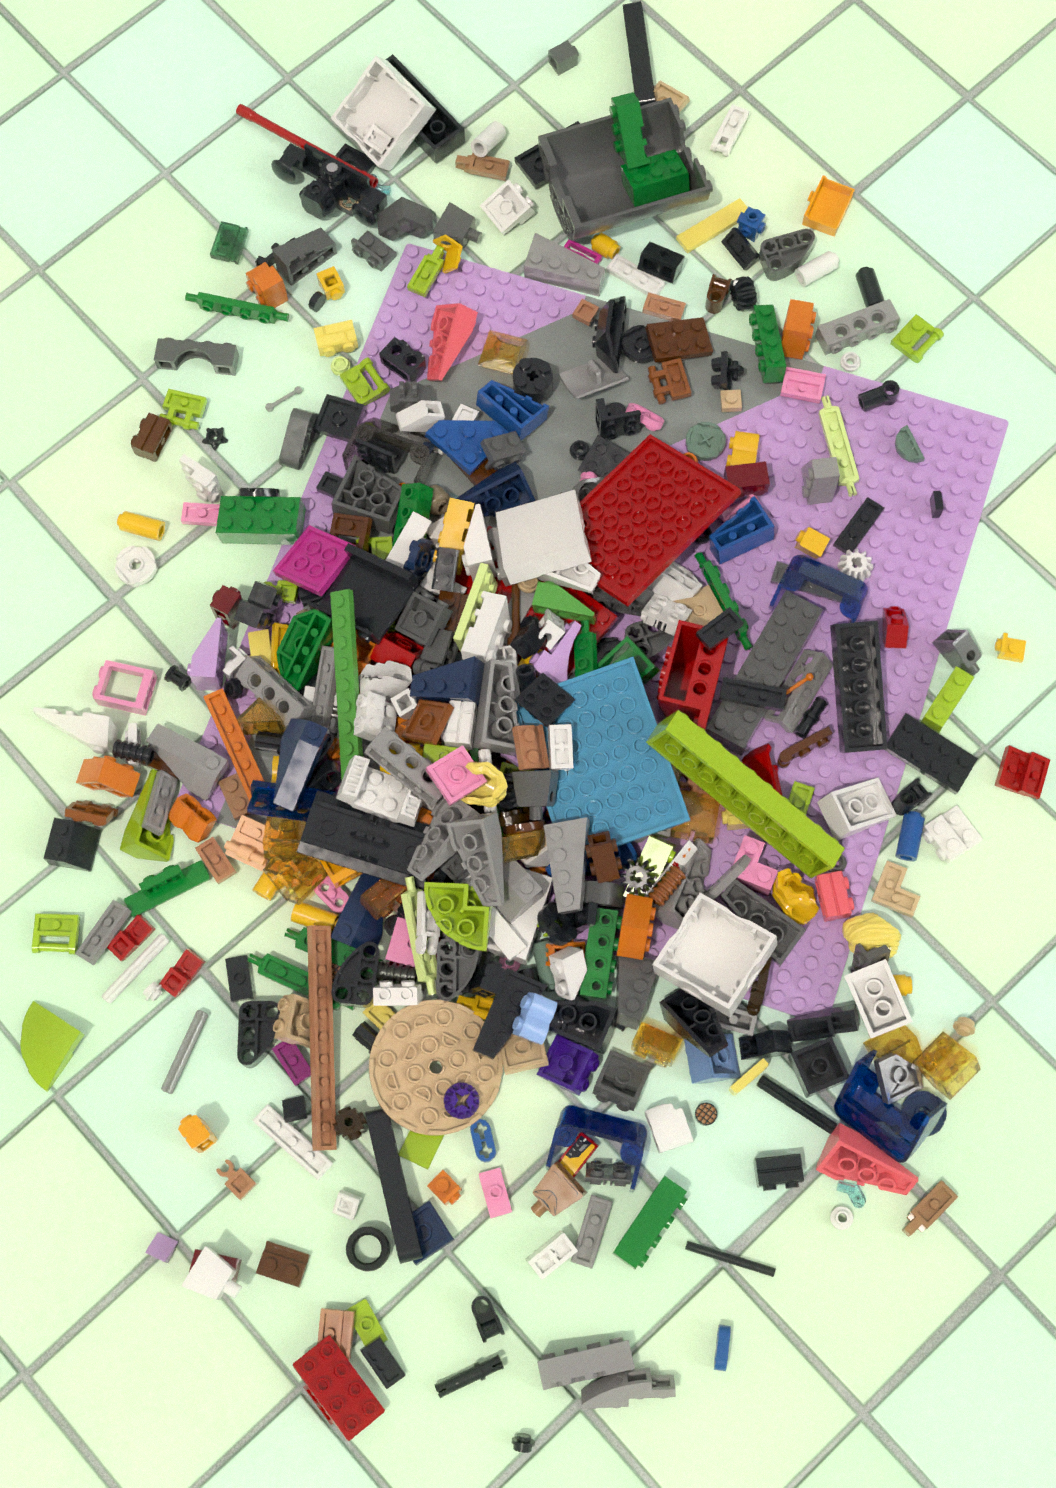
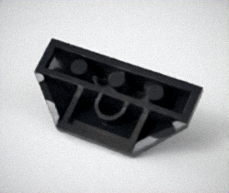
M626 296L610 299L600 310L599 319L595 320V332L597 333L592 338V347L596 348L597 357L613 373H618L627 313Z

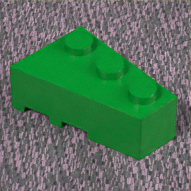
M634 92L612 97V106H609V111L614 124H611V129L616 140L613 141L615 153H619L628 169L649 164L650 157L644 151V145H647V141L642 136V126L644 124L638 98Z

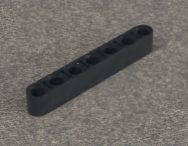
M636 1L623 4V13L634 94L638 98L640 106L656 102L642 2Z
M382 1108L367 1111L365 1116L399 1262L402 1264L423 1258L391 1119Z

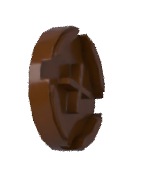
M545 819L502 826L503 833L513 834L521 831L541 830L544 828Z

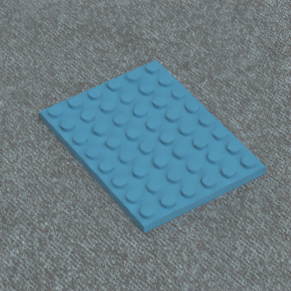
M634 657L558 683L562 689L576 700L555 720L556 723L554 724H571L573 769L569 771L557 770L559 771L555 804L552 807H547L552 823L587 817L590 820L588 835L609 831L610 838L616 839L618 847L691 821L671 763L646 743L657 726V722ZM517 702L516 715L520 726L543 725L549 760L548 727H545L543 723L535 719L533 715H530ZM549 768L537 769L534 771H547L549 770Z

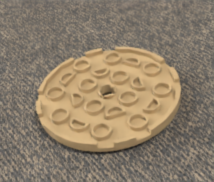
M426 1000L421 1001L418 1005H409L401 1009L380 1029L370 1052L369 1080L378 1104L398 1125L423 1135H447L474 1124L492 1105L499 1091L503 1063L500 1051L493 1060L472 1051L484 1024V1021L479 1016L473 1014L474 1011L449 1001ZM433 1061H438L442 1065V1070L438 1074L432 1073L429 1069ZM456 1083H468L476 1089L480 1097L477 1111L466 1119L452 1117L444 1107V1095L447 1089ZM469 1094L462 1097L457 1095L458 1102L454 1107L464 1105L469 1108L466 1103Z

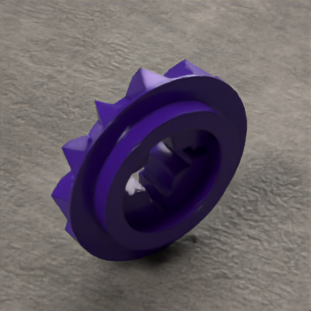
M456 1083L447 1089L444 1095V1107L452 1117L466 1119L477 1111L480 1097L476 1089L468 1083ZM469 1094L466 1099L469 1108L464 1105L454 1107L458 1102L457 1095L462 1097Z

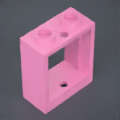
M105 660L104 666H101L99 670L100 679L98 685L94 686L92 693L95 702L100 706L146 716L158 678L154 670ZM112 670L143 677L135 702L104 696Z

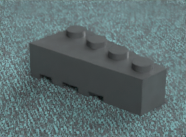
M736 879L721 895V900L733 914L750 920L777 936V946L771 957L780 968L804 935L806 929Z

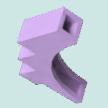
M576 621L564 625L565 633L551 650L547 649L549 653L543 650L531 657L529 663L534 666L537 677L544 673L556 684L568 680L569 654L573 641L581 628V625Z

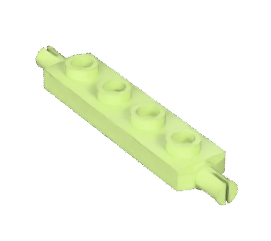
M828 395L826 398L823 396L821 400L824 408L819 410L818 415L830 457L837 458L840 474L838 486H846L848 496L852 497V494L853 496L857 495L854 484L859 482L860 479L839 407L831 405Z
M414 876L406 877L407 891L401 894L417 979L418 982H426L428 995L437 994L434 981L437 978L436 956L429 955L427 945L424 954H417L415 948V941L418 937L416 936L417 892L422 890L416 889Z

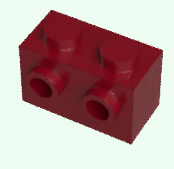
M766 461L725 466L724 479L740 488L741 495L738 498L745 495L753 494L760 496L768 493L770 481Z
M222 585L220 590H216L210 604L215 618H222L224 625L235 629L239 621L234 620L240 601L243 600L241 592L232 586L228 588Z

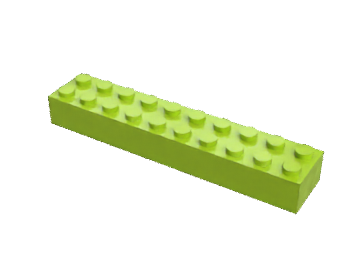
M677 710L657 724L646 743L809 878L834 868L845 849L839 844L838 840L822 830L820 825L810 820L803 811L797 809L786 797L775 791L769 783L757 776L754 770L745 766L737 756L727 751L720 742L710 737L703 728L692 722L686 714Z

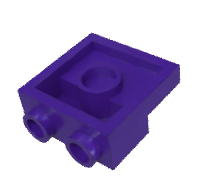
M556 1035L546 1054L549 1065L540 1067L536 1075L580 1096L581 1092H585L589 1087L588 1078L591 1071L595 1072L599 1066V1056L586 1047Z

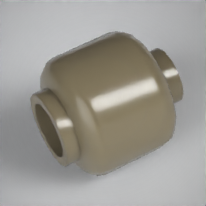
M431 485L429 487L433 488L434 491L430 513L433 515L444 514L447 512V504L451 497L440 485Z

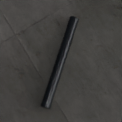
M687 1241L685 1250L774 1277L776 1270L774 1267Z

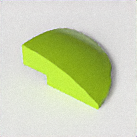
M424 882L427 907L440 930L464 947L487 952L492 906H483L473 886H469V884Z
M33 1001L22 1023L21 1053L29 1074L40 1087L48 1092L74 1054L72 1052L85 1034Z

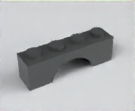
M166 337L164 339H157L154 361L158 369L177 371L185 361L200 358L210 362L216 374L235 376L239 353L236 345L231 343L196 342L190 339L175 340Z

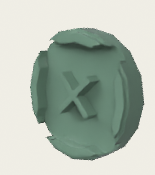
M712 422L697 423L686 434L685 446L687 451L694 454L698 460L710 461L716 459L725 448L726 436L721 428Z

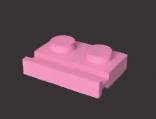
M786 367L780 396L820 404L826 374Z

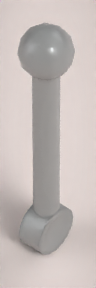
M297 386L294 391L274 403H267L265 406L268 412L273 411L274 407L295 394H300L302 388Z

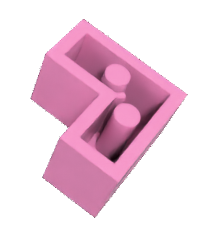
M745 835L734 864L745 854L751 861L736 880L747 888L768 896L778 870L758 863L765 843Z

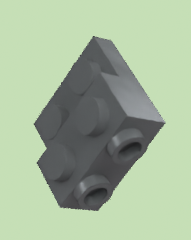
M413 591L395 630L430 647L439 628L444 630L453 611L448 609L449 604L439 599L437 602L432 601L434 597L423 591L421 595Z
M610 1049L592 1094L596 1095V1099L600 1102L606 1103L610 1101L615 1103L621 1111H634L651 1066Z

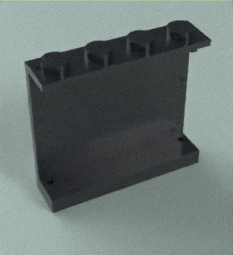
M348 543L344 551L350 559L319 604H313L308 601L307 605L311 610L317 608L332 618L330 592L346 589L353 590L356 634L364 642L369 643L371 641L378 645L420 583L412 572Z

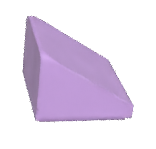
M158 1232L145 1253L168 1263L178 1241Z

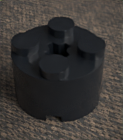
M522 358L513 370L514 393L523 397L527 395L532 398V401L539 404L541 401L547 400L553 391V373L550 364L539 358Z

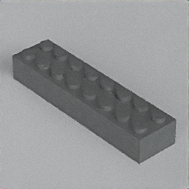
M786 590L735 679L781 688L820 620L823 609ZM722 700L706 727V733L727 749L742 756L768 709Z

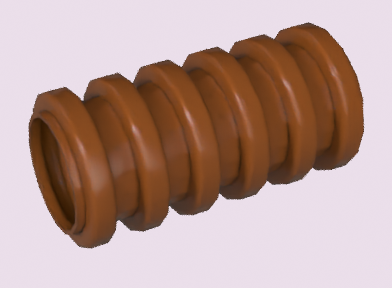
M670 866V871L665 872L666 876L661 877L662 881H658L656 883L657 887L652 888L653 892L648 893L649 898H653V902L658 906L663 907L665 905L664 901L669 900L668 896L673 895L672 891H676L678 889L677 885L682 884L681 880L686 879L685 874L676 866Z

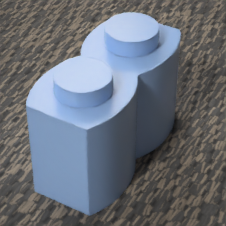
M528 992L521 1000V1013L513 1022V1035L542 1045L547 1036L550 1022L554 1017L557 1002L536 993Z

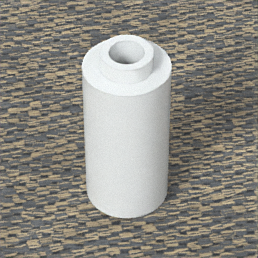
M497 121L490 123L471 142L472 152L478 157L486 156L505 137V127Z
M825 252L795 269L796 279L803 287L837 269L840 262L839 257L834 252Z

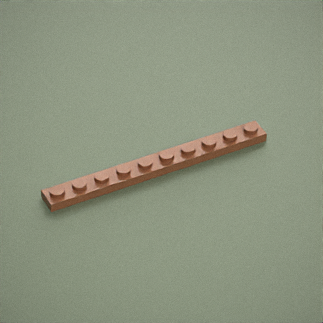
M311 925L307 926L312 1148L313 1151L337 1150L336 1131L333 1126L336 1123L334 1117L336 1116L333 997L331 994V926Z

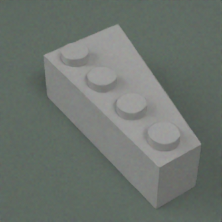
M535 233L524 264V277L599 297L605 280V268Z
M490 659L485 663L473 748L490 749L491 752L511 756L516 755L512 728L520 725L517 723V702L514 699L515 686L512 663Z
M587 817L544 825L557 910L560 914L583 911L587 865L585 845L588 844L587 835L590 827V820Z

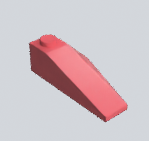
M460 303L436 305L431 322V330L434 333L429 347H432V355L428 359V381L443 380L471 335L476 324L478 312Z
M841 1123L838 1124L828 1137L816 1165L817 1171L835 1180H852L861 1186H864L865 1183L875 1185L880 1190L907 1195L918 1182L916 1175L862 1134Z

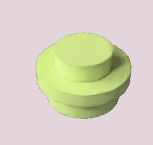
M342 356L336 357L331 363V371L337 376L351 369L349 360Z

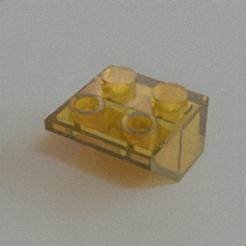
M641 1022L632 1041L631 1050L634 1051V1055L642 1059H646V1057L654 1059V1063L660 1067H672L683 1039Z
M944 1031L913 1061V1064L919 1067L920 1072L930 1084L949 1100L981 1070L977 1057Z

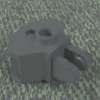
M399 381V386L390 389V411L398 413L421 400L430 401V388L419 385L417 381L405 383L404 381Z

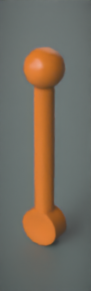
M807 673L805 678L787 689L786 695L805 682L812 681L814 675Z

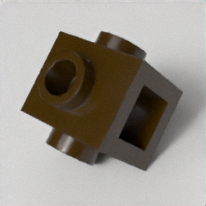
M350 1106L339 1110V1115L334 1116L336 1123L333 1124L337 1135H342L345 1140L349 1139L350 1141L362 1137L361 1133L366 1132L364 1125L367 1124L363 1112H358L356 1108L351 1109ZM352 1119L353 1124L346 1126L345 1121Z

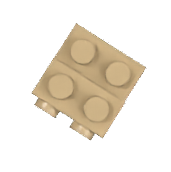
M296 994L284 995L278 1003L280 1014L279 1019L273 1025V1031L276 1032L274 1038L289 1044H299L310 1048L309 999Z

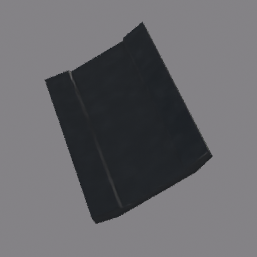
M317 790L297 853L407 887L405 878L414 876L407 871V868L417 846L423 842L425 827H429V825L417 821L414 827L402 823H394L353 808L350 804L336 799V796ZM414 876L416 889L423 891L424 882H426L427 878L420 881Z

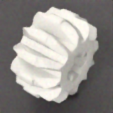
M858 548L855 549L854 553L847 550L846 555L842 554L840 556V562L837 565L841 569L839 576H845V582L851 579L853 584H856L857 580L863 583L865 578L871 576L870 571L873 570L872 558L865 557L866 551L860 554Z

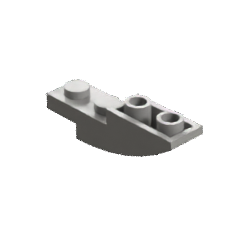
M650 1368L632 1369L611 1374L589 1384L581 1390L582 1409L629 1407V1399H665L676 1397L674 1375H651Z

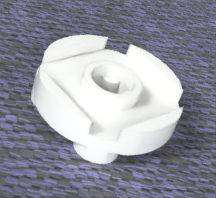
M129 546L117 555L115 571L119 579L131 587L135 588L146 584L158 571L156 559L153 553L146 547ZM135 562V563H137V564H138V563H141V564H140V567H139L138 569H134V570H133V569H132V568H133L132 563Z

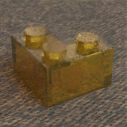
M277 855L263 869L283 898L298 905L328 876L317 859L305 855L295 864L291 859Z

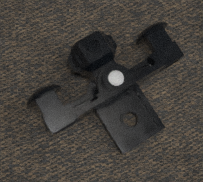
M290 143L283 151L282 157L279 160H273L271 163L274 174L284 182L292 183L296 180L295 169L316 179V181L313 180L300 191L299 196L304 210L320 220H323L334 211L338 201L347 200L350 197L359 202V204H353L351 208L356 220L365 226H374L376 224L374 214L376 212L380 213L388 205L387 195L371 187L368 176L307 143L304 145V150ZM346 143L335 155L369 174L377 166L366 154Z

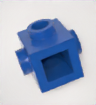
M749 206L744 213H740L737 219L738 229L745 238L755 242L759 234L764 232L766 214Z

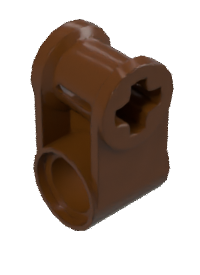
M716 274L712 275L705 308L709 313L717 314L721 312L726 296H728L732 279L726 280L717 277Z

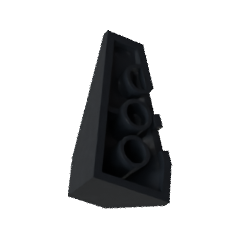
M553 1000L557 1002V1008L550 1022L548 1032L604 1055L613 1034L617 1009L598 1001Z

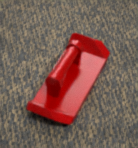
M769 743L745 755L742 763L754 770L757 776L769 783L775 791L783 796L778 777V766L771 764L769 753L772 747Z

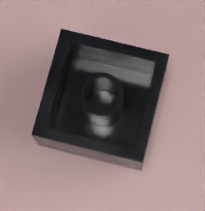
M832 1036L794 1051L788 1056L806 1098L845 1083L850 1079Z

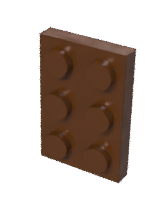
M703 317L646 325L645 329L655 363L678 358L688 359L711 356L713 353Z

